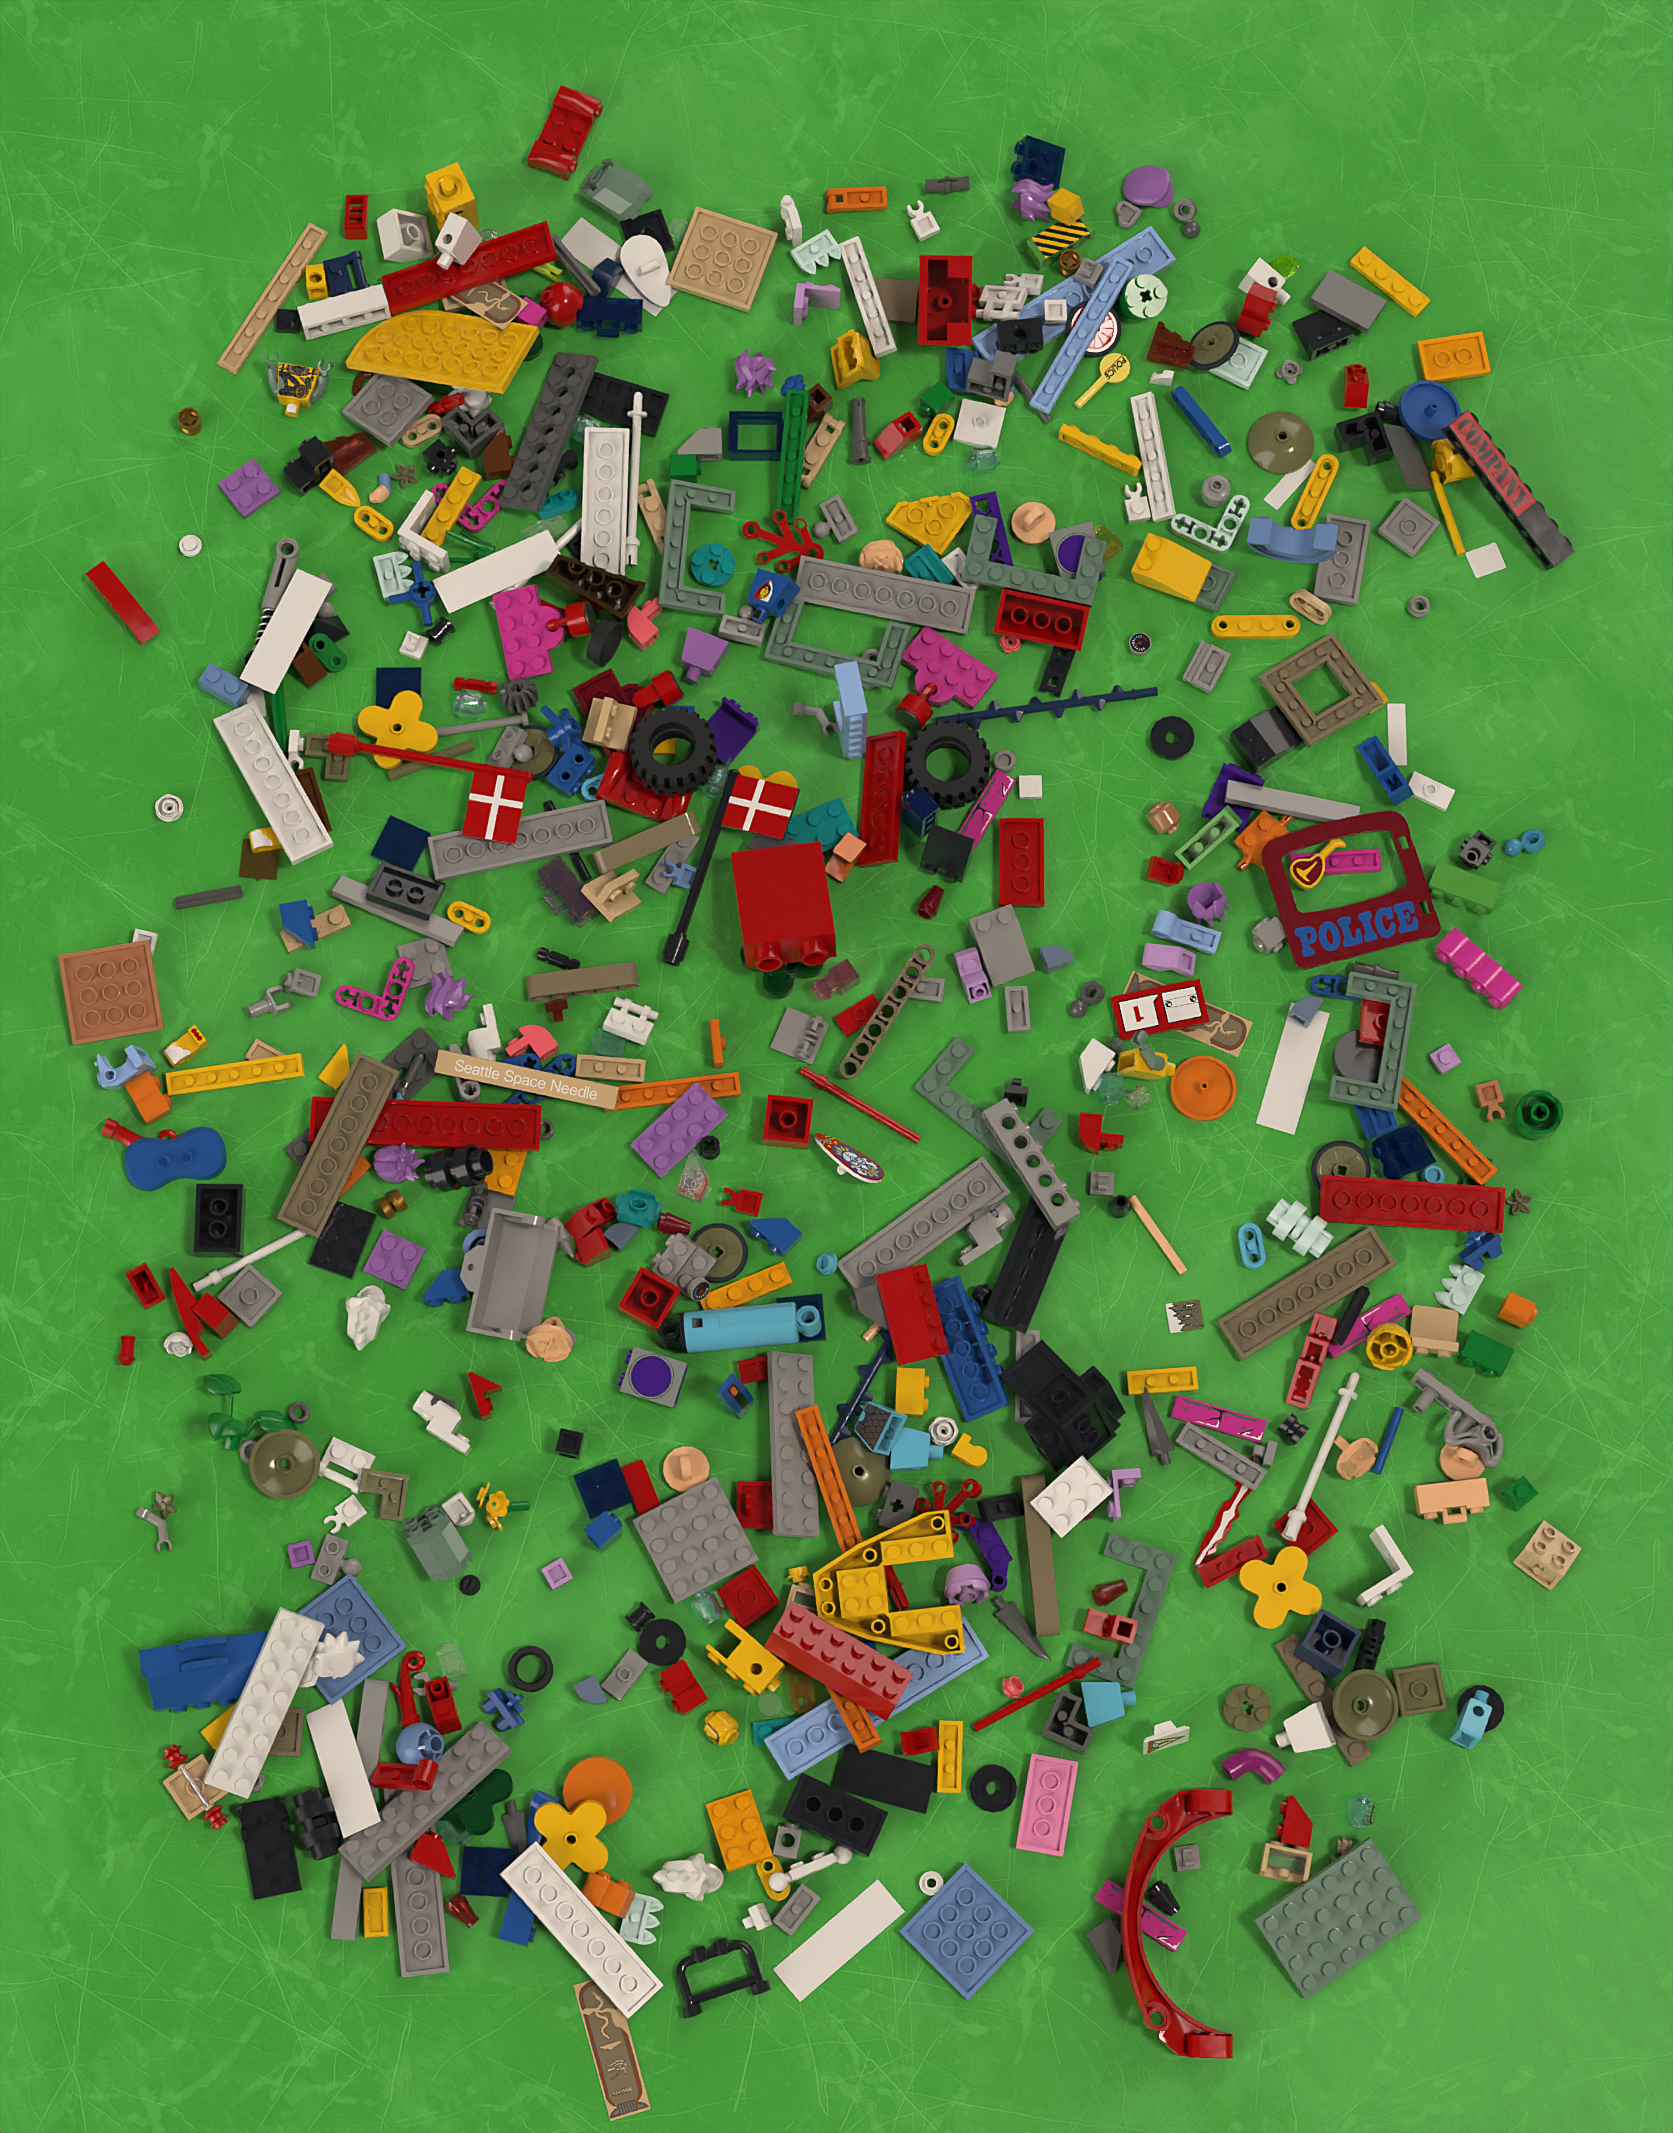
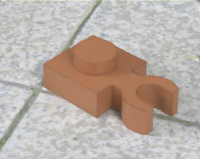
M1498 1080L1475 1085L1474 1089L1480 1108L1487 1107L1488 1109L1486 1114L1487 1121L1489 1123L1493 1121L1492 1113L1494 1112L1499 1114L1500 1120H1503L1505 1112L1498 1104H1502L1504 1100Z

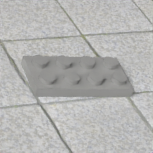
M1327 513L1326 522L1339 525L1335 555L1331 559L1318 563L1313 595L1323 601L1357 606L1371 521Z

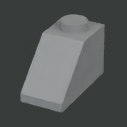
M707 426L704 429H699L678 449V455L696 454V462H721V428Z

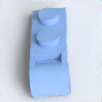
M1164 910L1158 911L1151 931L1153 935L1211 955H1215L1222 933L1179 919L1177 915Z

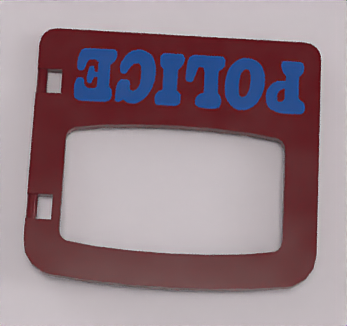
M1387 810L1333 820L1268 841L1261 853L1262 863L1294 964L1298 969L1307 970L1435 937L1440 932L1441 925L1431 900L1432 897L1410 835L1408 824L1400 813ZM1378 831H1388L1391 834L1406 879V887L1373 899L1342 907L1305 913L1298 911L1282 863L1283 856L1316 844L1348 836ZM1405 837L1409 848L1402 849L1399 838ZM1426 902L1430 913L1423 915L1420 903Z

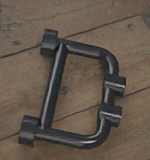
M723 1938L713 1942L715 1946L706 1950L703 1945L691 1949L692 1955L683 1958L679 1962L676 1969V1977L686 2006L682 2009L684 2019L702 2014L703 2011L700 2005L702 2002L747 1987H751L753 1996L771 1990L769 1980L763 1981L751 1945L741 1940L728 1942L727 1938ZM735 1950H742L744 1952L752 1976L692 1995L686 1977L687 1967Z

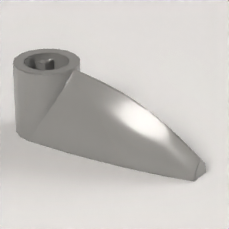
M456 1043L449 1045L450 1052L463 1054ZM455 1077L460 1092L459 1102L480 1103V1086L478 1081Z

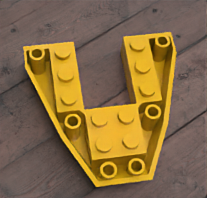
M949 1510L926 1512L857 1544L813 1573L818 1616L841 1630L868 1640L940 1655L966 1652L961 1604L890 1612L885 1565L955 1557Z

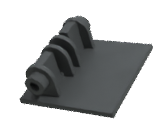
M486 1182L472 1186L459 1225L475 1230L488 1229L492 1207L512 1211L516 1197L491 1191Z

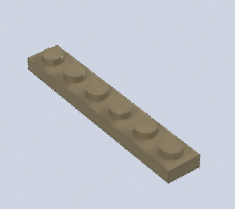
M1294 1633L1274 1647L1311 1705L1321 1701L1336 1744L1350 1766L1353 1767L1372 1755L1364 1741L1348 1736L1338 1725L1333 1712L1334 1693L1318 1669L1293 1655L1300 1641Z

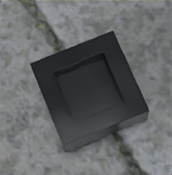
M278 309L277 333L299 334L300 316L298 310Z

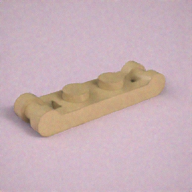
M828 413L824 416L819 428L804 451L803 470L809 472V474L806 476L802 473V486L807 489L813 484L847 424L842 420L837 421L833 419V416ZM828 427L835 429L833 434L826 431Z
M650 478L645 480L646 483L638 485V506L658 552L662 556L666 510L654 481ZM649 491L651 496L643 498L642 493Z

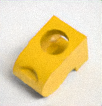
M323 263L306 265V285L309 300L329 298Z
M963 1433L951 1456L971 1468L979 1469L983 1467L987 1460L986 1450L981 1446L971 1445L972 1437Z

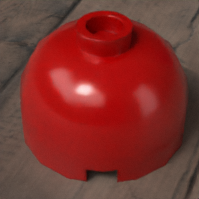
M562 281L552 283L546 287L541 295L539 306L547 310V321L562 328L572 324L577 319V316H575L577 310H581L583 306L582 292L574 285Z

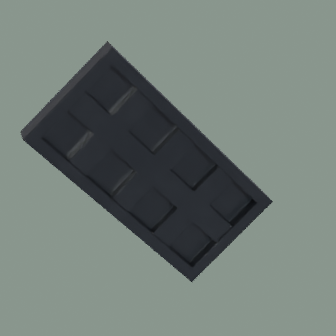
M594 372L579 414L632 429L633 418L628 417L627 413L633 411L634 394L640 392L642 393V411L647 413V417L641 418V432L656 437L670 399V394Z

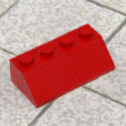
M1003 589L993 633L1081 651L1090 607Z
M927 1264L910 1266L876 1275L898 1366L949 1354Z

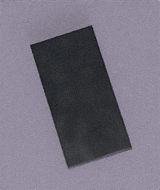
M848 1744L843 1752L834 1787L848 1794L926 1814L937 1767L871 1749L860 1753L856 1745Z

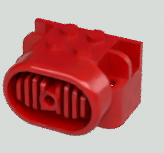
M919 255L918 346L971 345L972 320H976V305H972V297H976V283H972L973 255ZM947 299L948 304L944 305L942 300Z

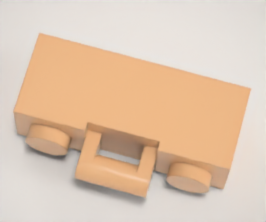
M1486 1478L1418 1485L1413 1489L1417 1516H1424V1520L1436 1519L1438 1514H1441L1443 1525L1467 1522L1466 1511L1470 1510V1514L1484 1513V1509L1490 1506ZM1460 1509L1458 1514L1448 1515L1447 1510Z

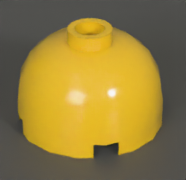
M1380 1324L1372 1329L1367 1337V1356L1374 1366L1382 1370H1395L1396 1367L1402 1364L1403 1366L1406 1365L1412 1357L1413 1346L1410 1335L1398 1324Z

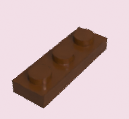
M313 767L294 772L326 831H332Z

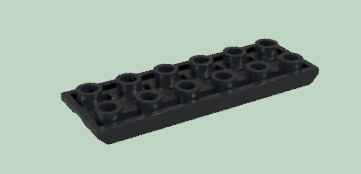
M1032 1195L983 1314V1317L1024 1334L1028 1330L1070 1225L1069 1223L1055 1232ZM1051 1201L1052 1204L1055 1205V1206H1061V1205H1062V1204H1059V1203H1056V1202Z

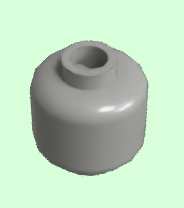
M1221 475L1207 477L1201 489L1203 501L1212 507L1224 505L1231 491L1229 481Z

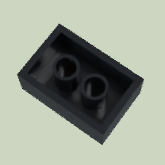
M196 1184L194 1253L197 1257H244L246 1189L243 1184Z

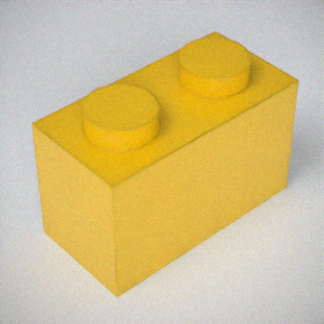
M897 1367L895 1410L908 1416L907 1418H923V1412H928V1398H924V1389H929V1375H925V1369Z

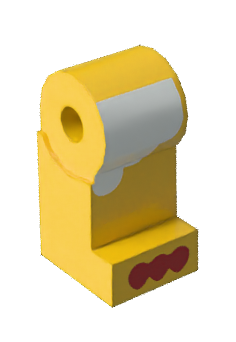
M272 827L256 829L248 834L253 853L283 849Z
M196 1025L188 1029L185 1035L166 1047L163 1054L173 1068H177L208 1048L209 1044Z

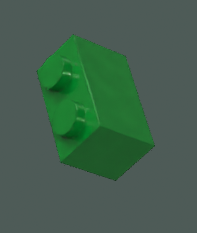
M1472 1329L1465 1340L1458 1359L1462 1360L1461 1363L1469 1368L1477 1367L1483 1370L1482 1373L1495 1379L1503 1375L1514 1349Z

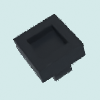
M1013 1078L1012 1085H1005L1004 1099L1007 1098L1010 1103L1013 1102L1016 1106L1026 1107L1028 1086H1021L1022 1079Z

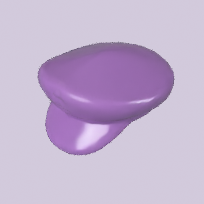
M1151 165L1137 167L1128 173L1123 183L1125 197L1131 203L1139 206L1164 208L1170 205L1174 198V188L1171 185L1170 174L1161 167Z

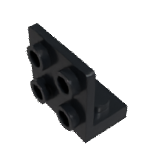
M1322 309L1292 323L1310 361L1349 345L1353 335L1350 327L1343 329L1338 318Z

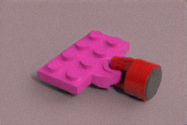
M534 584L493 594L509 679L513 681L517 680L518 677L522 680L526 677L530 679L554 673L550 650L558 648L564 642L565 635L568 632L574 638L593 634L597 627L594 609L586 600L567 605L565 616H563L555 608L541 606L538 588Z
M925 626L906 649L901 661L917 672L914 679L916 694L907 693L896 706L895 714L905 726L913 730H921L933 715L932 705H937L940 708L955 698L973 710L998 679L999 674L932 628Z

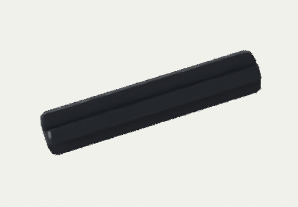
M1361 1286L1356 1290L1332 1336L1334 1344L1342 1346L1345 1343L1370 1295L1369 1288Z

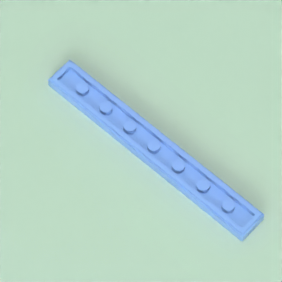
M1117 255L1114 257L1031 399L1030 406L1049 416L1118 298L1123 286L1135 268L1134 264Z

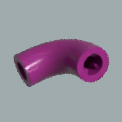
M1256 1748L1241 1749L1229 1755L1220 1763L1222 1769L1234 1782L1248 1772H1256L1270 1785L1287 1771L1280 1761L1269 1752Z

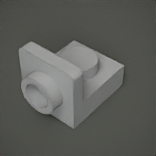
M299 968L292 969L284 977V992H294L314 999L317 996L322 976Z

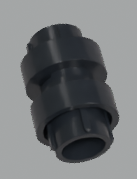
M475 1144L460 1146L455 1150L438 1151L434 1153L431 1161L425 1163V1179L430 1187L433 1189L439 1188L442 1192L458 1190L462 1186L480 1185L484 1182L487 1175L492 1174L493 1159L486 1148H478Z
M320 1787L294 1796L293 1801L296 1809L291 1811L295 1826L303 1825L305 1834L299 1837L303 1850H310L315 1861L340 1853L338 1850L341 1847L339 1839L343 1838L339 1822L332 1823L330 1817L331 1814L335 1813L331 1797L325 1798Z

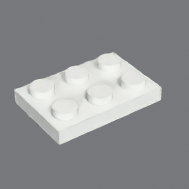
M1081 1456L1030 1503L1062 1538L1114 1490L1091 1464Z

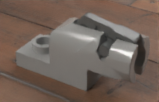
M998 1202L973 1214V1221L969 1224L966 1232L975 1247L973 1248L972 1245H969L960 1251L962 1256L957 1258L961 1266L967 1265L1003 1241L998 1232L1000 1231L1001 1233L1010 1223L1015 1221L1012 1211L1005 1202Z

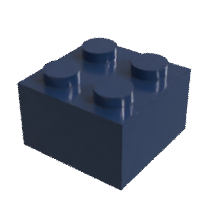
M1321 1608L1311 1618L1293 1655L1334 1679L1344 1669L1362 1632Z

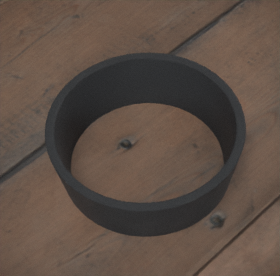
M604 618L590 638L586 651L587 658L600 667L607 665L621 642L624 631L623 623Z

